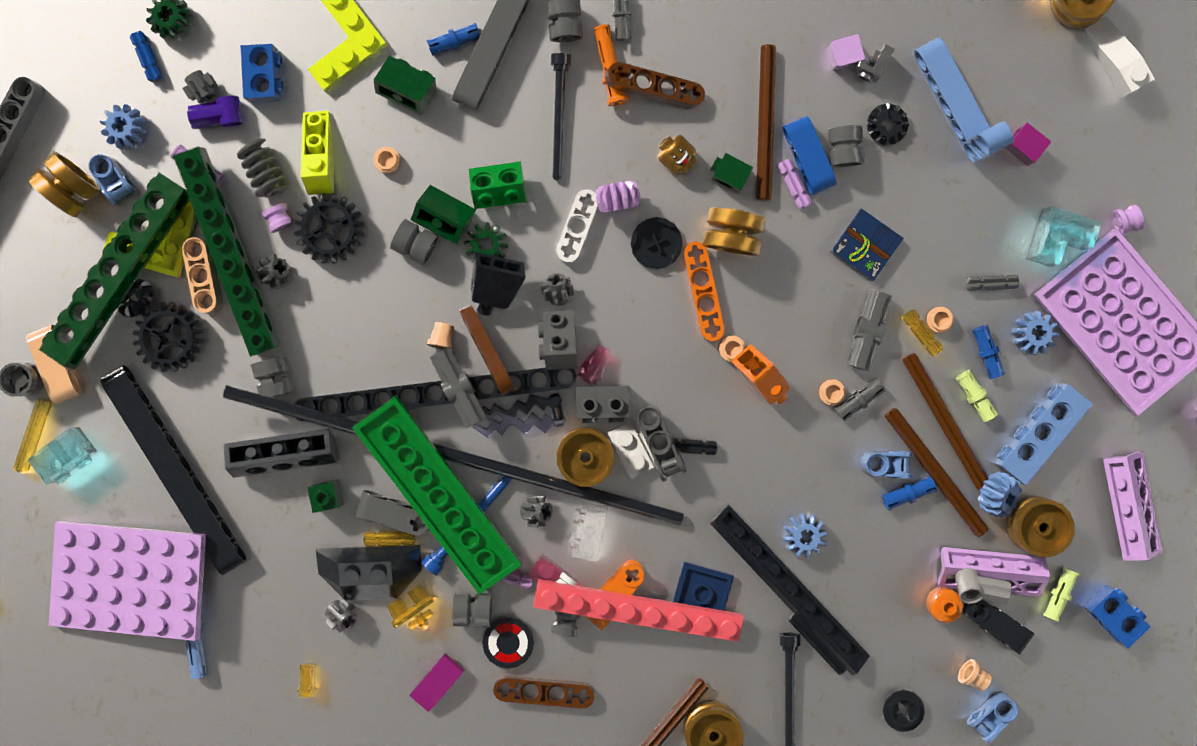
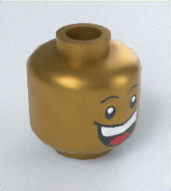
M677 135L673 138L667 136L658 146L661 150L658 154V160L673 174L686 173L697 160L695 158V147L682 135Z

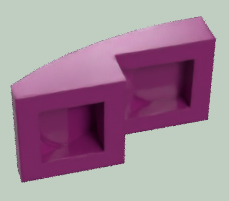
M445 653L409 696L429 712L460 677L464 669Z

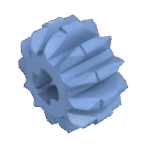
M116 104L113 105V113L108 110L104 111L108 118L107 120H100V124L106 126L100 132L102 135L108 136L106 139L108 144H115L116 148L123 149L126 145L131 149L134 148V141L142 142L139 134H145L147 130L140 126L145 124L146 120L143 117H139L140 111L138 109H131V106L128 104H124L121 108Z
M1035 311L1033 315L1030 312L1024 313V320H1016L1020 329H1013L1012 333L1019 334V337L1015 338L1013 342L1015 344L1022 343L1020 351L1026 352L1029 350L1030 355H1037L1038 351L1041 354L1047 353V346H1055L1051 338L1059 337V333H1053L1052 329L1056 328L1058 324L1056 322L1049 323L1051 320L1049 314L1042 317L1041 311ZM1032 330L1039 331V337L1032 335Z
M998 471L995 474H990L987 481H983L984 485L983 488L979 489L981 495L978 497V501L980 502V508L995 517L1003 518L1005 515L1009 516L1012 509H1016L1017 502L1021 500L1019 495L1022 489L1020 488V481L1005 472L1001 473Z
M804 513L799 515L800 522L791 517L790 521L794 526H784V530L790 532V534L784 535L783 540L791 541L786 548L789 551L796 548L795 556L800 557L804 551L805 557L811 558L812 549L816 554H820V549L816 546L818 544L826 546L827 544L826 541L820 539V537L828 535L826 530H820L824 523L821 520L815 523L816 516L812 514L807 521ZM803 530H805L807 533L809 532V530L811 531L808 534L810 539L807 541H805L804 539L800 541V539L802 538L801 532Z

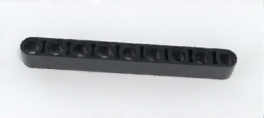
M122 365L102 377L100 383L189 527L193 533L206 534L205 552L216 570L221 575H225L245 563L247 558L243 549L131 370L127 366Z

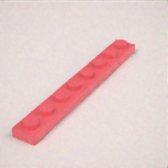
M538 579L533 601L534 608L736 642L739 641L744 616L740 613Z

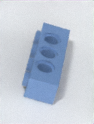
M1060 384L1052 387L1047 394L1048 399L1043 405H1038L1030 415L1032 419L1026 426L1022 425L1014 433L1013 437L1015 439L1009 446H1004L997 454L998 460L994 464L1005 473L1020 481V484H1028L1093 405L1069 384ZM1059 405L1062 408V416L1056 419L1053 412L1055 407ZM1043 425L1046 429V434L1042 439H1039L1037 437V429ZM1024 446L1029 448V455L1026 459H1022L1020 456V450Z

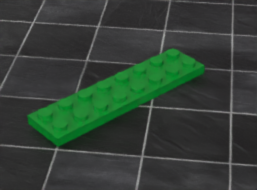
M397 396L352 427L479 595L522 566L521 560Z

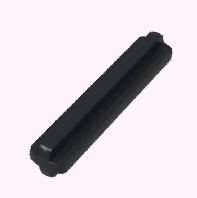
M793 613L788 618V621L838 675H842L846 671L844 666Z

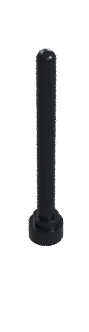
M552 53L550 57V65L553 66V71H555L552 177L556 181L561 180L563 177L565 80L568 67L571 66V54Z
M795 632L780 633V646L785 651V746H795V651H798V646L801 645V635Z

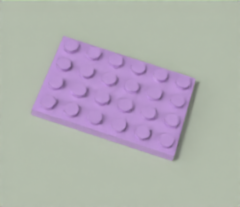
M1117 228L1112 229L1033 295L1134 416H1139L1197 367V322Z
M65 521L55 522L49 626L191 641L200 639L206 534Z

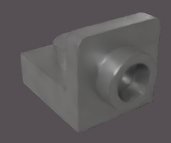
M885 44L881 51L875 50L869 62L873 67L859 61L853 71L858 73L857 77L865 82H877L881 78L895 49Z

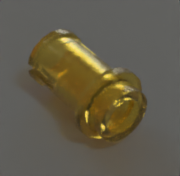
M300 664V687L297 688L299 697H315V692L318 691V688L315 687L316 664Z

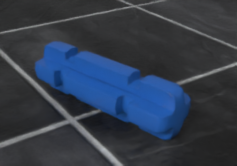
M136 31L130 34V40L136 47L135 51L141 66L146 69L144 73L147 80L150 82L160 80L162 73L156 66L157 62L150 45L147 44L148 40L145 33Z

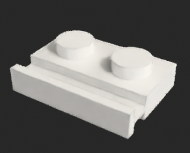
M637 418L607 432L631 479L655 467L654 459L639 427Z

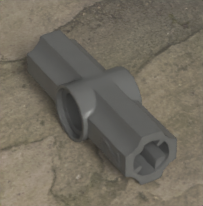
M869 291L863 314L858 318L854 329L853 338L855 339L847 365L870 371L877 345H880L885 334V320L893 296L880 291Z
M451 347L429 357L442 381L441 386L450 403L454 404L465 427L468 428L487 418L475 395L476 391L469 376L462 370Z

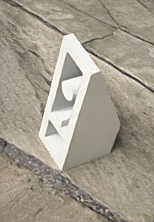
M1107 16L1083 29L1120 98L1155 80L1142 55Z

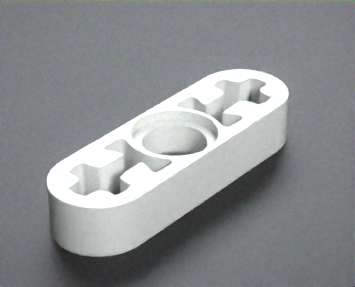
M582 190L575 198L557 246V255L563 262L572 263L580 256L598 208L596 193L592 190ZM587 195L592 196L591 201L594 202V205L588 206L585 214H591L589 219L581 214H574L576 209L581 212L583 203L580 202V199L586 198ZM575 219H581L585 223V230L580 234H575L570 229V224ZM568 233L573 238L581 239V242L578 244L575 241L573 244V250L576 251L575 255L570 254L568 258H565L561 248L563 246L567 247L570 239H565Z

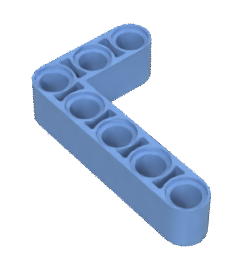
M938 37L914 50L918 65L967 156L973 163L990 156L1014 142L1012 131L1004 121L992 127L988 125L941 38Z

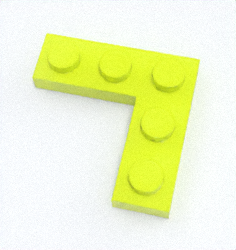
M321 0L349 37L308 68V71L325 92L387 45L354 0Z
M190 201L145 266L146 269L180 278L184 266L182 246L187 239L192 237L197 219ZM108 231L104 247L112 242L117 233ZM133 242L127 246L126 253L132 251Z

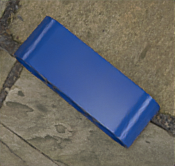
M806 115L783 125L784 136L810 194L815 195L837 185L832 167L810 118Z

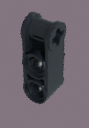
M980 600L973 604L963 602V614L1019 655H1021L1035 635L1031 630L985 600ZM973 605L979 607L976 612L972 610Z

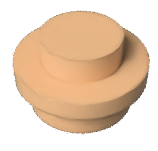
M382 147L374 155V164L379 171L392 173L400 165V156L395 149Z
M935 307L927 315V325L934 332H946L953 324V315L945 307Z
M728 336L719 345L720 355L723 359L730 362L745 349L744 342L737 336Z
M827 380L819 388V397L827 405H837L845 397V388L837 380Z

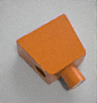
M750 344L731 361L755 391L769 404L780 405L786 401V392L789 391L790 386L774 364L753 345ZM762 368L763 371L758 375L754 373L755 369Z

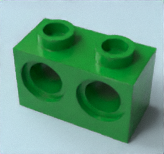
M521 161L469 169L470 191L474 209L527 202Z

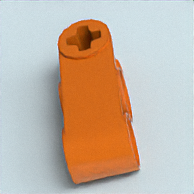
M636 560L626 561L600 590L632 595L644 580L642 565ZM637 569L638 577L631 576L628 578L627 570L634 571ZM585 616L601 631L611 621Z

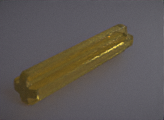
M37 398L13 465V470L16 472H29L52 404L49 400Z

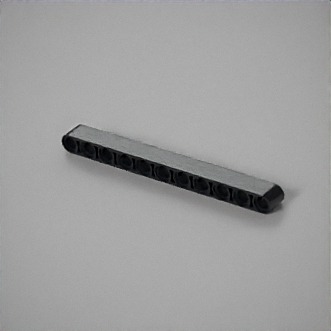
M545 367L507 372L509 377H518L521 385L518 390L510 391L503 395L500 393L491 374L469 378L475 388L477 399L481 400L567 389L575 384L577 373L574 368L567 369L571 371L573 379L569 384H562L558 380V374L563 369L546 370ZM538 372L543 373L547 378L545 386L541 388L536 387L532 382L533 375ZM485 379H489L494 383V391L491 394H486L481 390V383ZM442 381L306 397L298 399L294 404L302 406L304 402H307L314 410L346 417L369 414L381 407L378 402V396L382 392L387 393L390 400L397 396L406 409L449 404L450 401L441 386ZM433 386H438L442 390V397L438 401L433 400L429 395V391ZM407 389H412L416 393V400L412 404L404 400V392ZM355 396H360L364 400V406L361 410L355 409L352 405V400ZM330 399H334L338 404V409L335 413L327 410L326 405Z

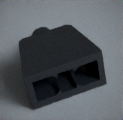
M475 252L470 290L471 301L478 303V313L489 316L492 314L494 307L501 309L509 307L526 278L524 263Z

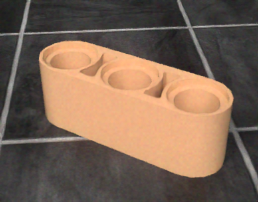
M189 238L182 246V253L194 308L202 313H216L223 305L217 269L206 241L199 238ZM200 243L202 253L200 256L195 257L193 248L196 244ZM202 269H205L208 277L205 282L201 283L198 279V274ZM206 295H210L213 299L210 308H206L203 304V299Z
M52 324L27 334L26 338L47 394L54 404H58L81 395L82 387L74 369L63 367L39 350L43 337L55 326Z

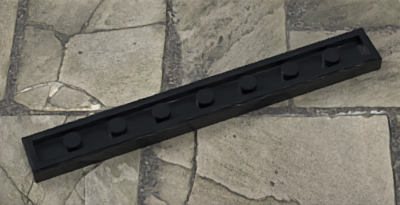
M730 505L725 506L710 522L713 528L852 676L857 674L870 655Z

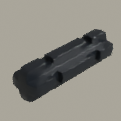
M672 438L677 450L681 451V453H705L706 455H716L717 442L706 440V442H703V440L681 439L679 441L678 438Z

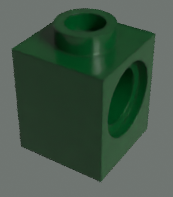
M725 152L722 159L717 156L710 171L714 172L711 179L739 194L753 167Z
M339 479L307 487L312 513L335 509L344 505Z

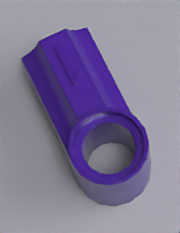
M224 96L215 99V102L188 106L187 116L192 129L218 125L221 127H232L243 124L239 96Z

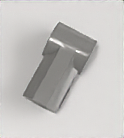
M973 568L962 569L955 575L959 597L964 603L973 604L980 600L1007 604L1010 599L1012 590L1010 582L979 576V572Z

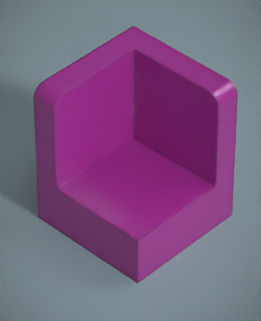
M1026 122L1014 132V142L1004 148L1029 166L1039 159L1051 141Z

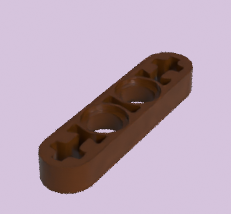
M616 62L605 73V81L611 88L685 108H695L705 98L704 88L696 82L634 65ZM616 70L620 71V76L626 78H621L619 81H617L616 76L613 75V73ZM632 73L631 79H628L627 77ZM638 76H644L648 79V88L642 89L638 86L636 80ZM668 82L673 86V95L663 93L661 89L662 83ZM693 90V95L697 97L692 101L690 100L691 96L684 93Z
M472 305L460 309V315L500 393L503 395L514 390L511 379Z
M502 676L497 679L493 688L495 697L503 702L583 709L591 706L594 701L592 686L584 682ZM506 682L509 688L516 689L517 683H521L520 697L515 696L516 691L509 690L508 694L504 695L503 691L498 689V687H502L503 683ZM533 684L538 688L539 693L533 698L527 697L524 693L525 686ZM558 686L564 690L562 699L555 700L551 698L549 692L553 687ZM568 687L573 688V694H580L581 689H584L590 697H586L585 701L582 702L579 696H572V701H567L569 695Z

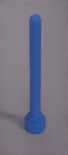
M502 476L478 503L484 512L512 481L511 478ZM441 546L436 553L428 554L421 563L428 571L437 576L444 568L442 565L445 563L444 559L448 553Z

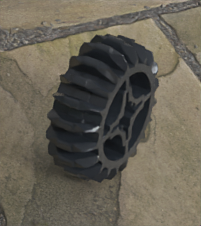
M325 193L321 194V202L317 197H311L313 206L304 202L303 206L307 211L305 213L297 211V215L303 217L302 221H294V225L301 227V230L294 231V235L303 237L296 242L297 245H306L302 252L306 255L312 252L311 259L314 261L321 255L320 260L323 264L328 262L329 256L333 264L338 262L337 255L343 261H346L347 255L345 252L348 251L351 255H354L356 252L351 246L354 244L361 247L362 245L360 241L356 240L357 236H365L364 232L358 231L359 227L365 226V222L356 221V219L362 216V213L360 211L353 212L356 207L353 202L346 206L348 199L344 196L338 202V195L332 193L330 201ZM337 208L346 216L331 219L324 209ZM318 214V226L310 233L311 221ZM326 221H328L329 224L335 226L331 229L332 236H330V234L327 232L324 233V231L327 229ZM349 224L348 236L344 243L341 244L340 232ZM327 238L335 249L322 250L313 241Z
M160 302L158 308L150 306V314L147 312L141 313L144 322L139 320L135 322L140 327V330L132 332L133 335L139 336V340L133 341L132 344L134 346H141L136 354L138 356L145 354L142 362L148 364L152 361L151 368L155 370L160 367L161 372H168L169 368L172 372H178L179 366L183 369L188 368L187 360L190 362L197 360L193 352L197 354L202 353L197 344L205 343L204 339H198V334H203L205 332L204 329L196 328L201 323V320H192L195 312L191 310L186 312L185 305H180L177 308L176 302H170L168 306L165 302ZM173 316L171 322L168 321L165 327L154 326L161 318ZM181 322L186 328L187 340L181 335ZM162 333H169V336L177 342L168 341V338ZM151 335L155 337L157 342L155 350L151 343ZM174 346L183 348V351L176 357L171 359L165 358L166 353H170Z

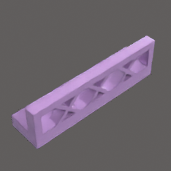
M1143 451L1133 452L1126 456L1103 459L1123 561L1149 560L1163 553Z
M942 547L940 553L942 570L937 582L938 587L958 589L956 579H947L948 574L956 575L962 569L973 568L982 577L1012 580L1013 582L1010 583L1012 588L1010 594L1042 597L1050 579V573L1046 557ZM1030 582L1038 583L1037 587H1029L1025 585Z

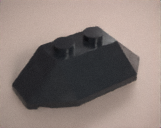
M420 545L316 548L318 574L346 601L397 599L422 571Z

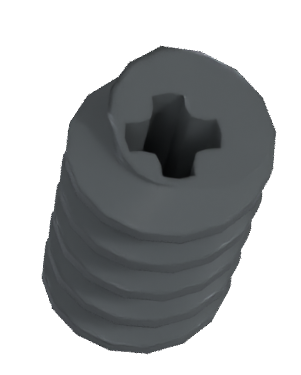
M266 139L250 142L237 153V158L243 160L241 163L242 168L249 169L246 172V176L253 179L250 183L251 187L258 188L255 191V195L261 198L277 195L289 187L288 185H279L284 179L283 175L275 176L280 167L270 166L275 157L265 156L271 150L270 147H261Z

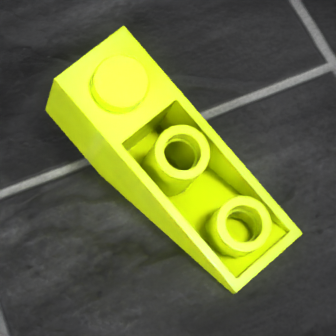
M329 111L303 113L301 179L308 195L334 193V163Z

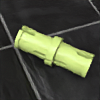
M967 370L956 377V380L968 396L967 401L969 404H973L983 422H987L998 415V412L986 395V389H982L971 370Z
M1065 567L1063 568L1056 588L1051 590L1053 595L1043 614L1044 616L1060 622L1067 602L1071 601L1073 597L1071 592L1080 575L1079 573Z

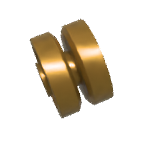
M1050 0V8L1055 18L1063 25L1075 29L1087 28L1100 20L1114 3V0Z
M53 151L44 161L48 171L37 169L28 181L54 206L76 218L85 208L82 198L92 200L101 188L76 164L60 153Z
M709 208L707 222L711 226L722 230L711 229L705 231L702 242L703 246L729 253L759 256L762 242L758 238L746 234L757 235L763 233L766 222L765 217L737 209Z
M580 427L570 431L562 439L557 451V465L561 474L570 483L580 487L594 486L601 483L610 474L614 465V449L610 439L603 432L592 427ZM584 452L589 453L591 459H588L587 462H583L582 458H580Z
M1029 496L1018 501L1016 509H1012L1011 514L1007 517V532L1011 541L1018 548L1038 557H1053L1063 553L1071 544L1075 534V525L1071 513L1062 504L1041 496Z
M706 701L696 705L688 713L684 722V736L687 746H743L744 734L738 717L729 706L721 702Z

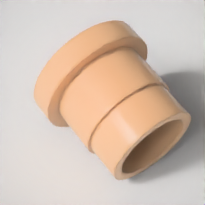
M435 322L431 339H428L427 345L440 350L451 347L453 350L454 345L451 343L454 326Z
M972 659L963 664L958 674V681L960 683L970 685L979 691L986 690L992 680L991 675Z

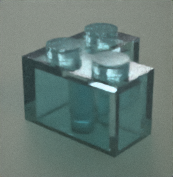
M1053 206L1041 210L1025 259L1048 267L1058 266L1061 263L1066 245L1080 250L1094 248L1102 223Z

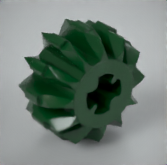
M152 0L155 6L153 8H146V11L151 14V16L146 18V22L152 25L151 31L155 34L159 33L163 39H167L170 35L175 40L178 36L177 32L186 35V30L183 27L192 26V22L186 19L192 15V12L186 9L187 3L184 0H161L160 2Z
M489 222L485 223L484 231H482L479 224H476L475 229L478 233L475 235L472 231H468L467 235L473 238V240L464 241L465 246L473 247L466 251V255L472 256L475 252L505 258L506 255L499 250L500 248H509L507 243H500V241L507 238V235L502 233L496 236L500 231L498 225L490 232L491 226ZM489 238L492 239L490 242L493 245L490 250L486 248L482 251L480 248L483 246L480 242L482 240L487 241Z

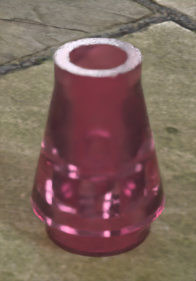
M597 345L578 368L580 371L577 376L589 384L596 385L602 379L606 362L611 352L605 347Z

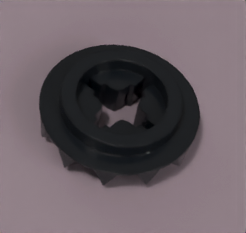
M891 103L878 105L871 111L867 119L869 135L874 141L882 145H893L900 142L907 135L910 125L907 113L899 105ZM888 114L891 122L898 123V125L891 127L889 135L886 126L878 124L885 121Z
M138 278L118 306V312L128 318L136 317L145 312L154 298L153 286L148 281ZM133 294H135V296H136L135 298H137L138 300H137V301H135L134 299L132 300L130 297H131Z
M904 689L892 692L885 699L882 709L887 724L900 732H908L917 728L925 714L921 698L914 692ZM898 702L905 707L909 705L910 708L907 709L909 719L901 713L897 715L899 711Z

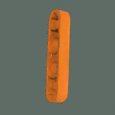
M693 241L685 247L684 260L699 328L705 340L717 341L724 334V323L707 248L701 242ZM693 246H696L697 250H702L703 254L699 256L700 264L705 262L706 267H698L691 270L690 265H696L694 257H689L688 255L692 251ZM699 271L705 272L708 275L709 280L705 286H698L694 282V275ZM703 297H710L714 301V307L709 312L703 311L699 306V302ZM717 313L718 318H712L713 325L719 326L720 331L716 332V337H712L710 333L706 334L705 329L709 327L708 319L702 321V316H710Z

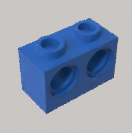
M273 44L240 45L243 98L249 103L281 101L280 94L284 93L283 79L279 78V67L283 65L281 51H278ZM261 55H268L267 63L263 66H258V58ZM269 81L268 90L259 92L260 83Z
M1105 585L1083 607L1120 645L1129 649L1150 628V625L1144 620L1147 616L1138 607L1134 606L1132 608L1126 602L1129 599L1128 596L1118 587L1113 589ZM1109 600H1113V608L1110 611H1106V603ZM1131 618V626L1124 630V622Z

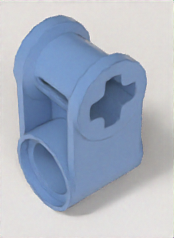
M97 154L90 159L89 171L101 187L106 199L113 206L118 205L119 200L128 194H135L137 192L134 183L126 175L115 158ZM103 161H107L109 169L106 173L102 174L100 165Z
M866 452L861 457L860 466L865 473L873 476L910 479L912 478V474L909 473L910 457L913 456V452ZM878 457L879 467L872 471L869 463L872 458Z
M998 692L993 694L980 708L976 709L969 716L966 723L969 727H974L982 735V740L985 743H989L997 738L1001 731L1017 717L1018 706L1009 695ZM1007 702L1008 708L1003 712H999V705Z

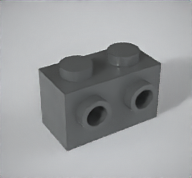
M574 310L543 312V322H538L539 338H544V344H539L540 360H545L546 370L577 368Z
M576 386L577 419L582 418V423H598V418H608V423L624 422V417H629V386Z

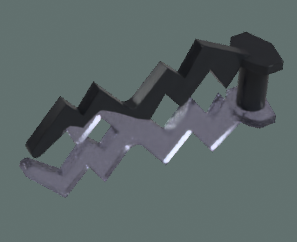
M558 393L551 394L548 398L529 394L526 403L517 399L509 410L503 409L496 403H493L491 409L483 405L482 409L489 422L492 420L487 428L477 423L473 425V428L487 438L490 437L494 430L503 435L510 425H514L525 435L533 425L547 433L553 426H563L566 417L563 414L562 399ZM534 405H537L543 411H545L548 405L552 408L553 412L552 418L544 413L542 419L531 412L525 421L517 417L516 414L520 410L528 415ZM496 414L503 418L501 422L493 419Z

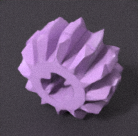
M635 181L604 185L596 190V202L599 211L603 213L629 209L640 204V190Z

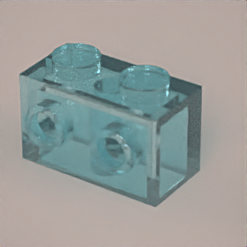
M73 427L67 429L27 460L46 485L52 483L59 485L72 476L70 472L76 467L81 469L92 461L91 456L97 453V450L80 427Z

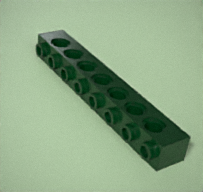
M195 147L173 155L249 356L251 357L281 346L206 148Z
M160 172L149 181L147 190L142 198L134 203L132 212L127 220L119 225L115 238L104 247L102 257L98 263L89 269L87 279L83 285L75 290L68 307L58 315L56 325L43 337L42 345L39 348L41 352L63 367L76 370L190 201L186 189ZM163 199L162 207L156 209V203ZM148 221L147 229L141 231V225ZM133 242L132 251L126 253L127 246ZM118 264V271L112 276L111 270ZM103 286V294L97 298V290ZM88 309V316L82 320V312ZM70 331H73V338L68 342L67 335Z

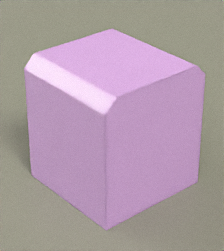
M859 34L834 40L827 49L832 70L834 71L856 66L859 61L863 62L865 60Z

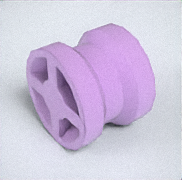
M286 203L275 205L262 212L263 218L268 220L270 224L268 227L270 233L279 232L294 224L293 218L289 217L287 213L288 207Z
M1136 204L1128 206L1127 210L1118 209L1112 213L1114 227L1122 235L1127 234L1129 230L1138 231L1144 227L1143 214Z

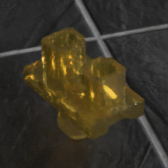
M419 583L407 592L415 604L407 608L399 597L387 606L393 617L391 624L395 629L411 617H414V620L408 623L409 628L413 630L420 626L423 630L429 628L427 619L432 617L433 613L430 609L424 613L421 610L433 603L437 597L433 591L428 593Z

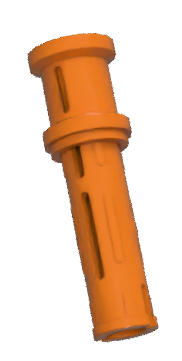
M599 25L593 30L604 70L602 83L606 85L609 97L607 105L609 107L623 105L630 102V96L625 91L611 88L605 81L606 70L613 63L618 62L610 25ZM616 70L613 73V75L616 76L617 81H619L621 78H625L620 76V71Z

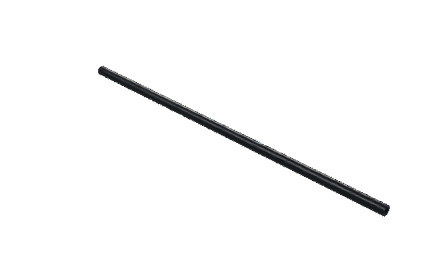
M226 385L223 398L357 435L352 429L358 423L357 421ZM433 443L447 461L681 526L684 513L588 486L580 487L567 480Z

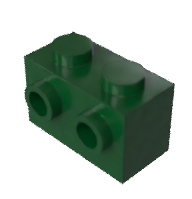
M390 55L373 79L376 94L419 115H422L436 93V78L426 70H418L410 66L407 61L400 58L396 59Z
M429 185L416 202L410 220L457 245L469 229L476 209Z

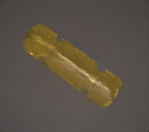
M913 309L909 310L902 316V319L907 326H911V331L921 344L927 346L925 349L930 355L938 354L943 349V346L938 340L934 339L935 335L924 321L919 320L920 316Z
M400 531L379 532L378 534L376 532H366L363 536V542L366 547H375L376 544L378 546H399L400 544H403V546H413L415 544V535L406 532L400 534Z

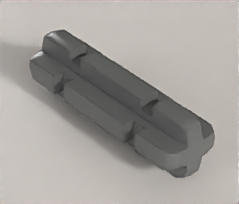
M1004 275L981 276V278L973 276L967 278L966 286L968 291H978L980 289L1002 290L1005 287L1006 289H1017L1019 287L1018 275H1006L1005 277Z

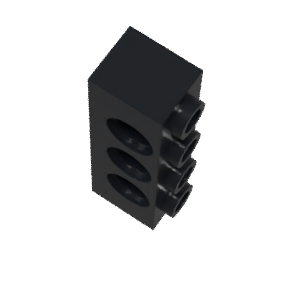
M329 429L225 443V469L233 478L337 463L335 437Z

